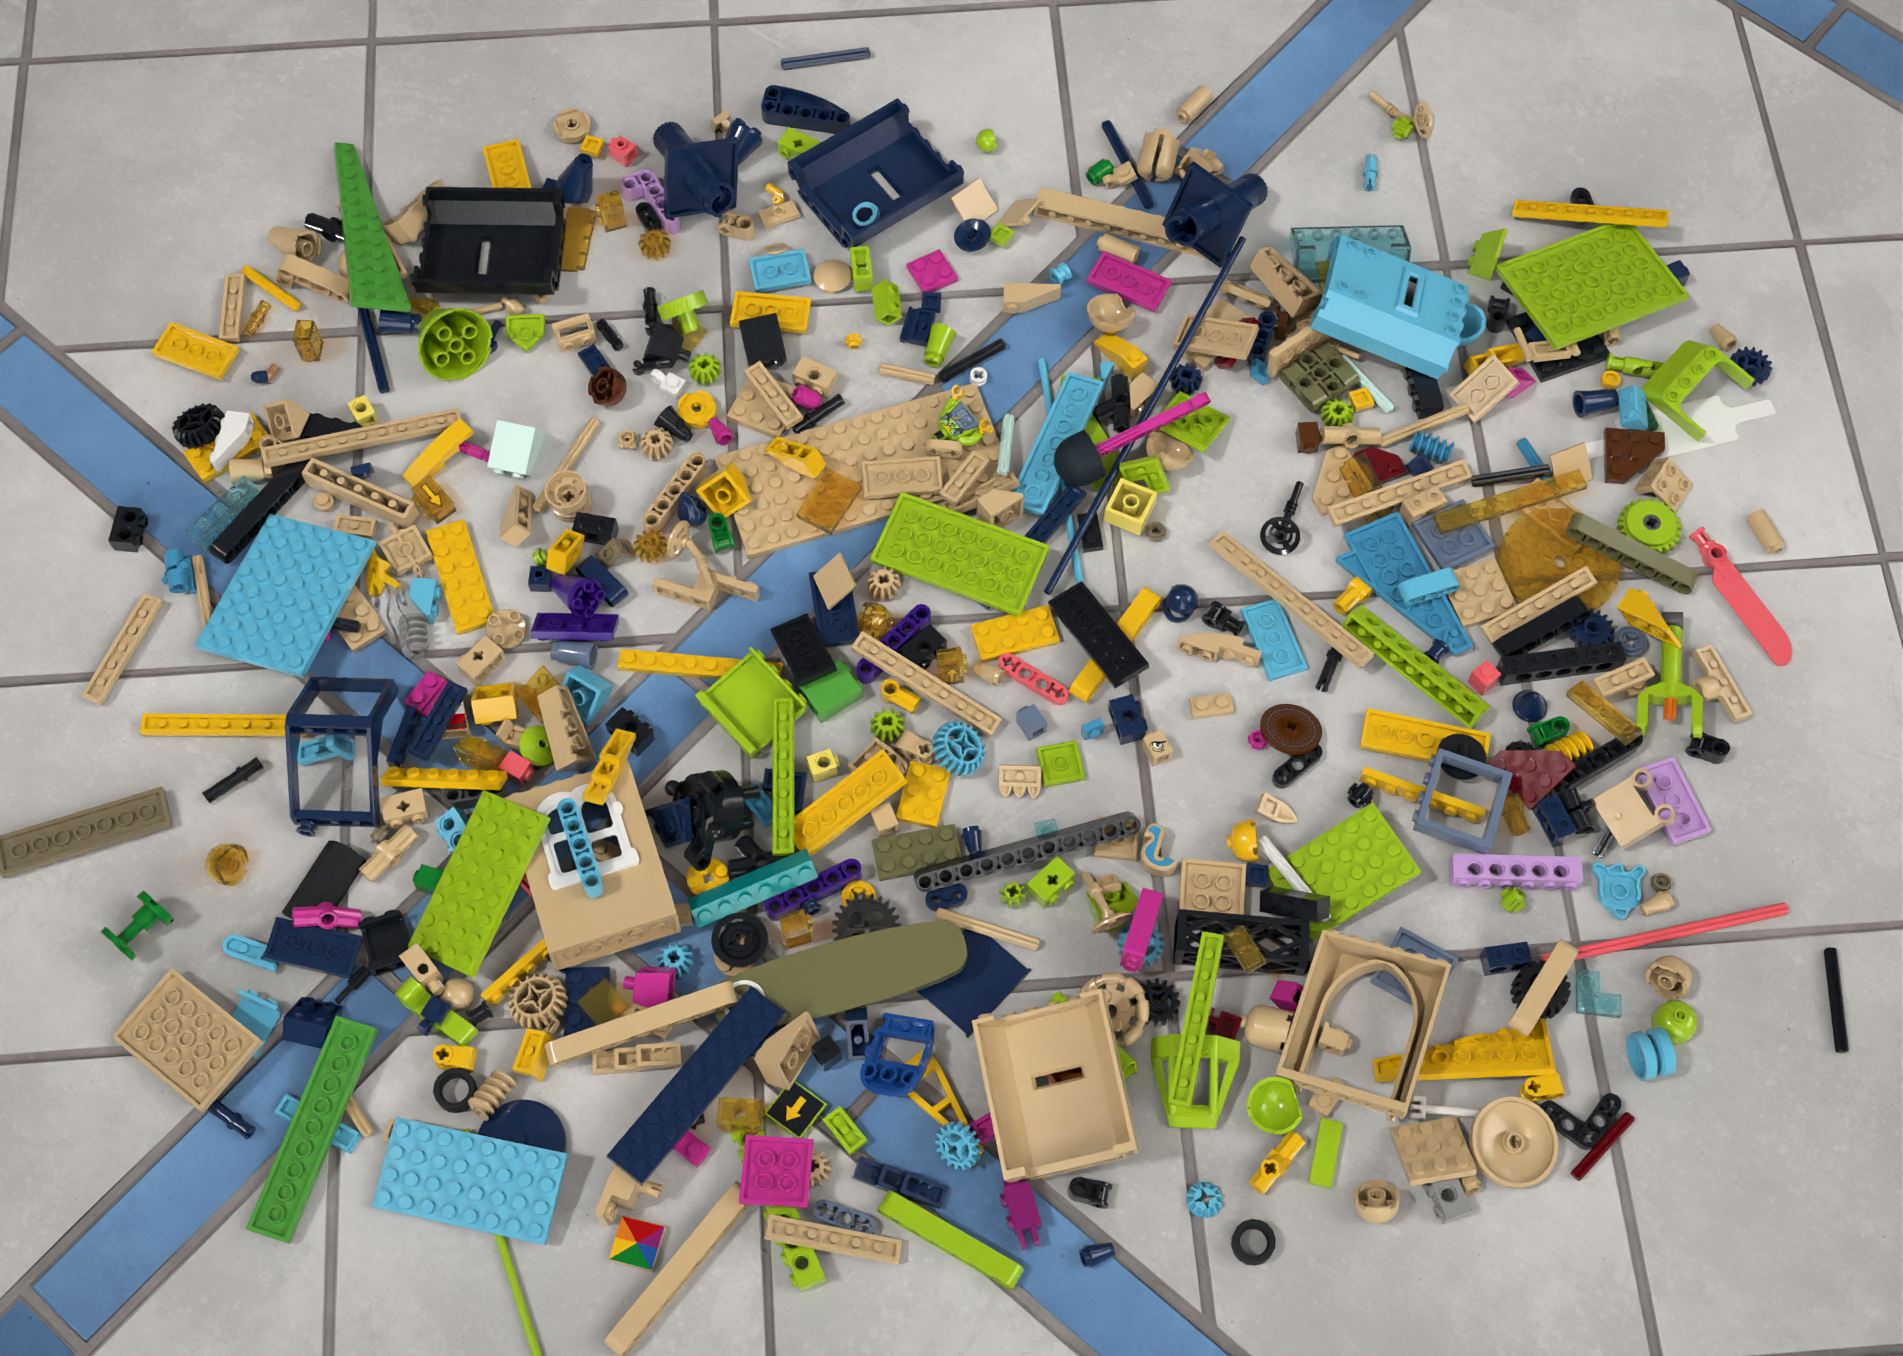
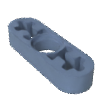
M825 1199L817 1201L813 1206L814 1217L822 1223L862 1232V1227L856 1224L855 1229H852L855 1217H858V1223L865 1224L867 1221L871 1227V1230L867 1229L863 1233L874 1235L876 1231L874 1219L863 1213ZM824 1205L827 1206V1211L834 1213V1209H837L834 1221L830 1220L832 1218L830 1214L824 1213L823 1216H820V1211L817 1209L823 1208ZM842 1213H848L851 1216V1221L846 1225L838 1222V1217Z

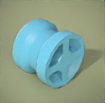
M1064 262L1059 263L1056 268L1048 270L1050 279L1054 284H1062L1064 280L1068 281L1072 278L1071 271Z

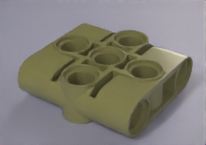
M1326 341L1310 351L1302 352L1298 359L1279 370L1281 381L1310 412H1315L1324 406L1328 400L1333 402L1335 397L1338 399L1339 395L1359 383V376L1356 371Z

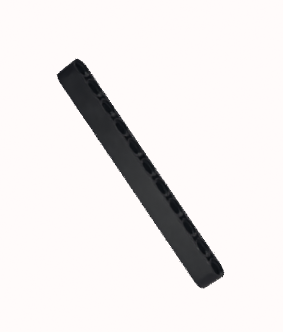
M1126 811L920 868L914 873V882L920 891L929 892L1134 835L1140 830L1141 823L1132 812ZM1134 819L1132 826L1125 827L1127 820ZM1113 825L1111 832H1104L1106 826ZM1093 831V835L1090 838H1084L1085 832ZM1067 836L1073 837L1069 844L1063 843ZM1046 842H1052L1050 849H1043V845ZM1025 848H1032L1029 855H1022ZM1006 853H1010L1011 858L1007 861H1003L1002 856ZM990 859L991 863L988 866H981L983 860ZM963 865H970V869L967 872H961L960 869ZM944 870L950 871V874H949L948 877H946V878H941V877H940V873H941L942 871H944ZM928 876L929 881L927 883H919L921 877Z

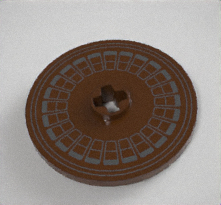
M1275 705L1265 711L1260 721V732L1264 740L1274 749L1286 754L1301 755L1308 753L1318 746L1322 737V727L1318 719L1310 711L1297 705Z

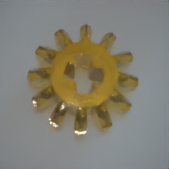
M654 228L651 231L645 229V234H640L638 245L643 256L647 255L648 259L654 257L657 261L659 256L664 258L665 253H669L671 240L667 232H663L661 228L657 231Z
M651 529L650 533H647L643 530V536L637 535V541L633 543L635 555L639 556L641 561L647 559L649 564L652 560L658 563V557L664 558L667 551L666 537L662 536L660 531L654 533V530Z

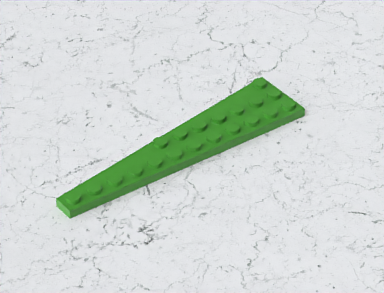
M335 142L334 155L351 307L410 312L411 305L354 144Z

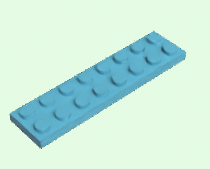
M1067 372L1018 477L1020 486L1012 490V492L1023 494V511L1042 516L1049 508L1062 480L1054 466L1055 451L1064 439L1085 430L1104 389V382Z

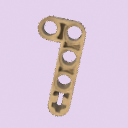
M285 254L276 274V282L280 286L290 289L294 283H297L336 301L348 302L350 298L348 278L292 254Z

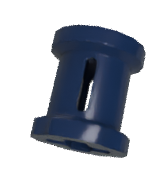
M1435 639L1432 643L1433 646L1428 651H1425L1424 654L1439 664V659L1444 654H1447L1450 649L1444 641Z

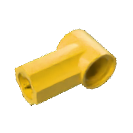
M1357 576L1333 602V606L1340 615L1346 616L1359 602L1363 603L1371 595L1373 589Z
M893 679L884 680L881 684L882 701L894 704L910 714L916 711L921 697L899 686L898 682ZM893 689L895 692L888 694L885 690Z

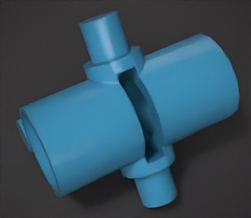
M180 549L166 551L164 553L166 572L164 577L161 578L162 583L168 584L169 591L172 593H183L187 590L191 594L196 593L192 556H184L183 551Z

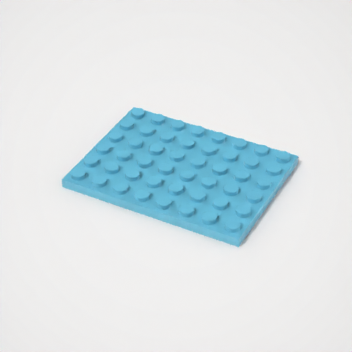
M269 514L194 646L197 650L304 678L376 547V542L372 539Z

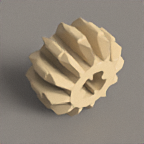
M653 426L652 431L646 430L645 435H641L640 449L644 456H649L650 460L654 457L660 460L661 456L667 458V453L672 452L673 439L668 431L664 432L662 427L656 430Z
M886 566L883 570L877 567L875 569L876 573L870 572L867 579L868 592L873 593L874 599L880 596L882 602L885 597L891 600L892 594L897 595L899 593L898 589L901 588L900 576L895 574L893 568L887 571Z
M813 1149L812 1165H816V1169L814 1172H811L810 1188H814V1182H817L820 1187L823 1186L821 1179L828 1181L830 1177L827 1173L832 1172V1167L828 1166L831 1162L830 1158H824L825 1153L823 1151L817 1156L816 1149Z

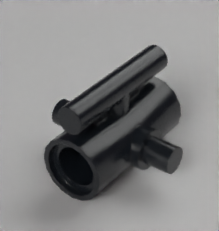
M1570 788L1559 793V799L1577 828L1574 834L1578 835L1585 832L1590 834L1595 830L1587 814L1590 808L1596 806L1594 799L1581 800L1576 788Z

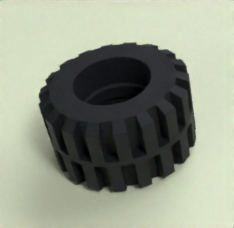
M1540 960L1538 964L1536 961L1531 962L1529 965L1526 964L1513 980L1510 995H1514L1511 1000L1513 1004L1517 1003L1516 1009L1528 992L1530 983L1534 982L1545 964L1544 960ZM1567 975L1564 976L1540 1018H1545V1020L1547 1017L1549 1019L1553 1018L1568 1002L1571 991L1568 989L1571 985L1570 982H1566Z

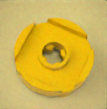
M696 390V393L691 394L688 392L680 398L677 404L679 416L684 419L689 427L704 429L708 425L709 420L715 418L717 414L714 398L705 391ZM698 406L701 407V408H700L701 411H699V412H694V410L692 409L693 407H694V408H697Z
M711 858L710 865L703 871H697L690 866L686 875L688 888L694 896L730 881L727 867L715 858ZM709 874L714 879L704 883L703 877Z

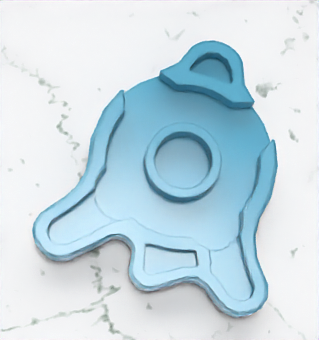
M1595 862L1591 866V871L1598 881L1597 896L1600 903L1612 913L1614 918L1618 920L1625 919L1641 899L1640 880L1645 875L1646 868L1642 865H1636L1629 872H1625L1621 863L1607 867L1600 862Z

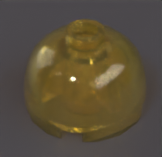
M865 602L862 607H865L864 612L859 614V634L864 631L880 641L894 627V619L884 605Z
M234 843L216 845L210 850L205 861L207 875L218 884L235 886L241 882L247 870H243L245 863L249 862L247 851L243 846Z

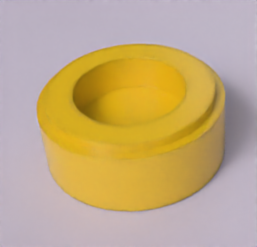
M1613 370L1605 371L1600 378V384L1604 389H1616L1621 382L1620 375Z

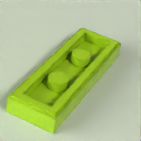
M1321 1117L1308 1184L1331 1189L1343 1127L1342 1122Z

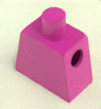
M642 967L636 972L635 977L625 976L623 989L633 990V1002L647 1008L673 1000L676 967Z

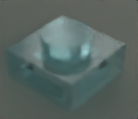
M1055 818L1034 822L1037 836L1058 830Z

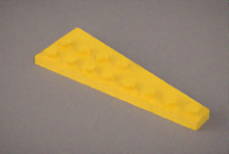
M1545 1018L1539 1019V1022L1535 1024L1528 1037L1513 1028L1506 1029V1027L1499 1028L1497 1032L1490 1034L1479 1033L1454 1039L1453 1043L1446 1045L1434 1044L1433 1048L1426 1049L1417 1081L1554 1075L1556 1068ZM1393 1054L1373 1059L1372 1066L1375 1083L1396 1081L1403 1058L1402 1054Z

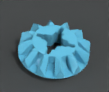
M1199 1181L1189 1189L1186 1203L1189 1210L1197 1217L1210 1218L1221 1209L1222 1194L1218 1187L1210 1182ZM1202 1191L1206 1197H1213L1208 1201L1207 1207L1204 1202L1198 1201L1202 1196Z

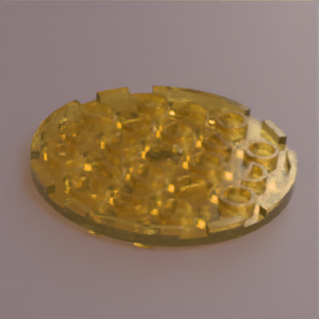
M1542 508L1523 515L1509 527L1498 551V566L1510 592L1517 598L1516 601L1518 603L1524 602L1587 566L1596 579L1597 585L1578 596L1588 609L1592 608L1593 611L1603 606L1613 594L1619 581L1621 564L1566 535L1572 515L1580 513L1566 508ZM1558 558L1565 564L1559 567L1555 565L1554 560Z

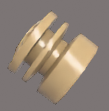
M564 470L555 473L548 479L544 489L545 497L556 518L563 522L571 523L574 522L577 512H590L592 498L581 475L574 471Z

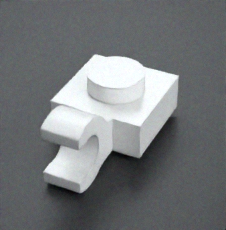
M653 369L650 374L653 376L651 381L660 384V391L676 399L686 385V380L671 372L665 376L660 370Z

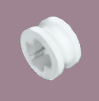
M981 367L972 369L970 372L971 384L976 383L977 386L984 385L987 381L986 370ZM975 375H977V376L982 375V379H980V378H977V379H976V378H975Z

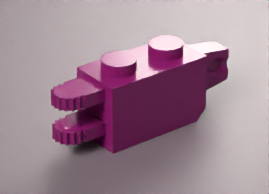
M1003 1178V1194L999 1195L1002 1207H1007L1009 1214L1006 1217L1008 1229H1013L1014 1235H1017L1021 1250L1027 1249V1243L1023 1236V1233L1031 1232L1035 1247L1040 1246L1037 1229L1041 1228L1042 1223L1031 1185L1021 1180L1008 1183Z

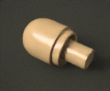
M507 296L501 299V302L506 305L505 309L511 315L525 314L524 305L517 299H509Z

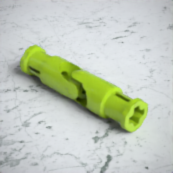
M1609 353L1605 363V370L1613 369L1624 374L1651 378L1664 363L1629 356L1618 357Z

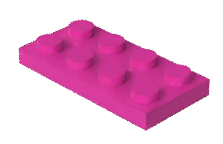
M1103 251L1089 274L1086 283L1110 294L1117 293L1122 299L1155 313L1170 288L1172 280Z

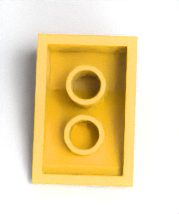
M1630 588L1616 607L1628 624L1680 649L1682 647L1681 643L1657 610L1656 604L1649 599V594L1641 589L1637 591Z

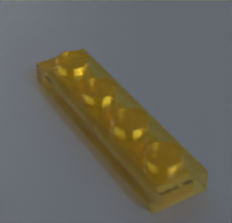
M1581 681L1567 691L1566 696L1625 745L1641 735L1642 729L1607 700L1604 698L1600 699L1597 692L1585 682Z

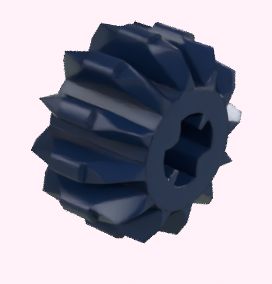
M1187 362L1185 366L1179 363L1169 381L1171 389H1176L1177 394L1181 391L1185 394L1189 392L1193 395L1195 390L1199 391L1203 378L1201 370L1196 369L1195 364L1189 366Z

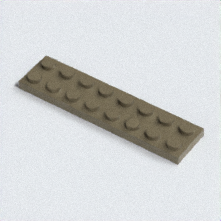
M163 787L155 788L0 835V875L3 878H7L173 827L165 789Z

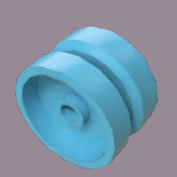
M1655 1027L1648 1029L1646 1033L1637 1031L1627 1035L1626 1049L1628 1059L1634 1074L1639 1080L1646 1081L1656 1078V1075L1664 1077L1675 1073V1050L1664 1028Z

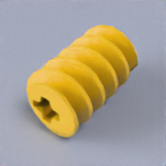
M1579 730L1574 734H1569L1567 737L1554 741L1553 744H1547L1545 751H1563L1571 760L1572 758L1578 760L1580 755L1583 757L1587 755V752L1594 751V747L1590 738Z

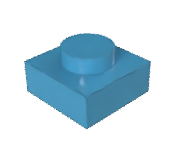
M1258 358L1251 360L1250 377L1262 385L1269 383L1268 365Z
M1101 717L1082 725L1081 735L1084 740L1089 738L1095 739L1103 733L1104 723Z

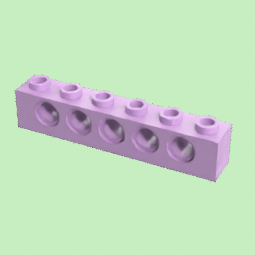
M1452 853L1449 859L1450 885H1456L1459 888H1466L1469 885L1478 886L1479 888L1499 886L1501 889L1516 886L1524 890L1540 887L1543 890L1564 888L1566 891H1573L1578 889L1583 882L1581 857ZM1468 869H1474L1477 875L1471 874ZM1490 870H1496L1499 875H1493ZM1511 870H1516L1520 876H1515ZM1533 871H1538L1541 877L1534 875ZM1554 871L1560 872L1563 877L1556 876Z

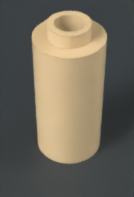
M1199 86L1176 110L1178 120L1182 123H1190L1213 99L1211 91L1205 86Z
M1107 233L1099 237L1096 245L1099 247L1098 251L1102 253L1105 251L1135 264L1141 249L1139 246Z
M1764 509L1757 510L1746 518L1766 553L1776 554L1783 549L1782 546L1785 542Z

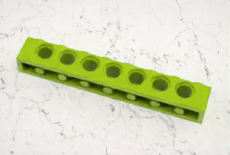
M1362 604L1351 611L1342 624L1345 630L1469 729L1475 726L1490 708L1489 704Z
M755 1111L730 1122L732 1129L729 1130L733 1143L738 1141L741 1149L737 1152L742 1163L746 1135L765 1136ZM765 1206L766 1211L763 1212L766 1221L769 1214L801 1220L796 1208ZM775 1241L776 1246L781 1244L784 1251L780 1256L785 1267L790 1266L793 1274L789 1275L794 1288L799 1287L800 1292H804L826 1282L814 1249L802 1246L792 1249L787 1246V1243ZM799 1260H806L808 1266L805 1269L800 1270L796 1268V1263Z

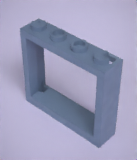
M1439 748L1435 755H1431L1428 763L1431 770L1430 773L1426 772L1422 783L1426 785L1425 790L1420 791L1417 803L1420 806L1419 810L1415 809L1412 816V821L1415 822L1413 830L1481 854H1488L1492 848L1513 773ZM1441 763L1498 781L1482 838L1425 819Z

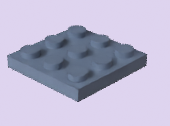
M1464 499L1412 522L1411 525L1440 570L1460 566L1494 550L1496 546Z
M1400 927L1390 945V948L1400 947L1408 953H1422L1430 959L1436 960L1440 958L1448 961L1449 964H1452L1448 978L1459 960L1456 956L1403 927ZM1387 971L1375 972L1370 983L1412 1005L1407 991L1399 980Z

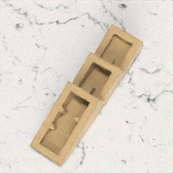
M681 1042L636 1044V1047L614 1048V1051H601L592 1054V1075L631 1073L681 1065Z

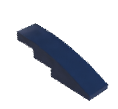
M863 1156L859 1157L852 1179L886 1192L891 1190L906 1199L941 1209L948 1189L947 1186L908 1170L902 1171L888 1164H880Z

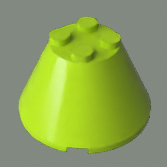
M436 307L427 313L418 324L419 360L423 368L431 376L439 380L465 379L477 372L489 357L492 349L490 347L491 338H493L492 331L488 322L476 311L467 308Z

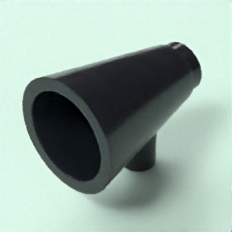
M671 405L660 413L654 423V426L659 429L662 427L665 432L668 431L670 435L686 443L694 435L684 419L679 416Z

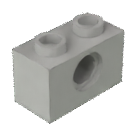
M1458 1178L1426 1183L1424 1185L1427 1196L1432 1198L1435 1205L1433 1206L1434 1213L1437 1219H1441L1442 1224L1463 1218L1471 1213L1472 1209ZM1442 1192H1446L1451 1196L1450 1202L1442 1199Z

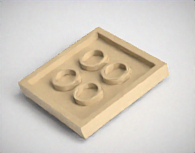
M747 378L726 415L727 420L774 439L776 436L782 437L786 428ZM775 379L795 407L798 408L799 405L792 400V392L796 387Z
M1495 558L1453 570L1460 588L1453 593L1447 594L1446 598L1464 629L1489 622L1517 606Z
M1182 858L1178 910L1186 909L1244 915L1246 864ZM1214 921V922H1211L1210 924H1219V923H1217L1216 921Z
M1455 1116L1390 1127L1391 1138L1410 1186L1476 1175L1477 1168Z

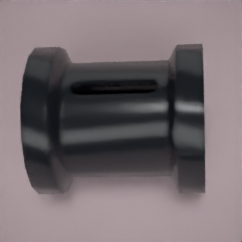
M485 1000L476 1008L465 1011L475 1028L483 1020L494 1017Z

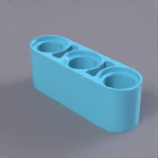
M1445 568L1406 580L1397 587L1405 606H1411L1453 593L1460 588V584L1453 568Z

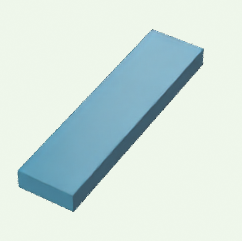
M286 1093L275 1109L274 1114L291 1123L300 1100ZM340 1122L331 1144L351 1154L362 1134Z

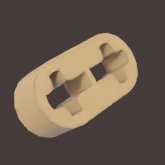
M929 439L925 442L924 452L929 456L959 458L962 455L963 445L957 441Z

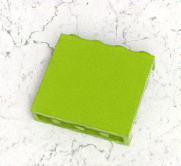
M750 647V653L705 692L700 690L695 697L697 702L753 759L773 741V699L794 698V722L808 710L806 706L807 700L800 693L796 694L792 690L793 686L786 678L782 680L779 677L777 668L773 664L769 666L764 661L766 658L761 651H755Z

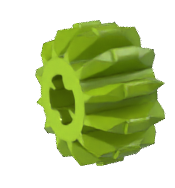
M705 352L701 356L698 353L697 358L692 357L691 363L688 365L691 379H694L696 384L701 382L704 386L706 382H709L712 385L713 380H718L722 372L720 361L715 358L714 354L708 356L707 352Z
M1335 397L1333 402L1328 400L1322 407L1320 418L1321 421H1324V426H1342L1345 423L1353 422L1354 409L1350 408V403H1344V398L1338 401Z
M882 708V713L876 711L874 713L875 718L870 719L871 733H874L876 738L881 737L883 743L886 739H889L892 743L893 737L899 739L901 737L900 733L905 731L903 726L905 720L900 718V712L894 713L893 708L889 712Z

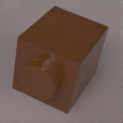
M1299 422L1295 432L1298 453L1311 454L1318 452L1320 444L1318 422Z

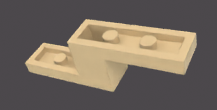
M709 569L714 584L712 589L706 588L701 573L693 589L685 584L678 585L672 583V581L666 578L659 579L655 577L652 583L655 594L711 611L719 591L758 602L760 597L759 586L751 581L744 582L731 575L724 576Z

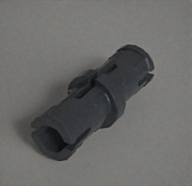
M646 287L643 290L644 303L642 304L645 312V324L648 325L649 321H654L656 324V310L658 306L655 298L656 290L653 287Z

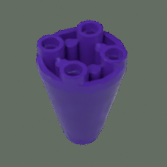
M556 575L551 580L553 591L572 614L578 617L591 618L606 595L600 583L592 578Z

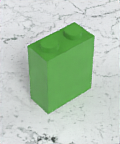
M839 658L834 661L837 668L836 672L805 686H798V692L807 700V705L820 723L862 698L863 686L857 678L854 679L852 677L850 667L846 663L843 664Z

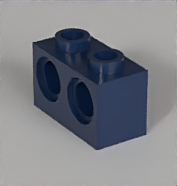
M1527 942L1485 947L1479 955L1484 976L1518 972L1523 966L1529 965L1532 962Z

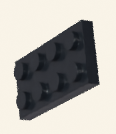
M807 613L770 629L799 687L837 671L834 661Z

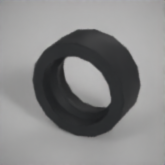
M451 1068L445 1070L437 1077L433 1087V1094L442 1109L450 1113H460L470 1108L468 1099L474 1097V1092L478 1090V1087L468 1071L461 1068ZM454 1078L465 1080L469 1087L467 1096L457 1103L446 1101L442 1093L445 1084Z
M1256 1219L1243 1221L1237 1226L1231 1238V1247L1234 1255L1246 1265L1256 1266L1263 1264L1271 1257L1276 1245V1238L1270 1226ZM1256 1229L1264 1234L1267 1247L1260 1255H1249L1241 1248L1240 1237L1246 1230Z

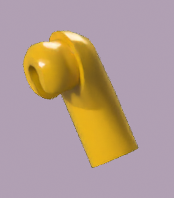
M768 183L765 191L773 195L772 203L774 205L784 203V191L772 183Z

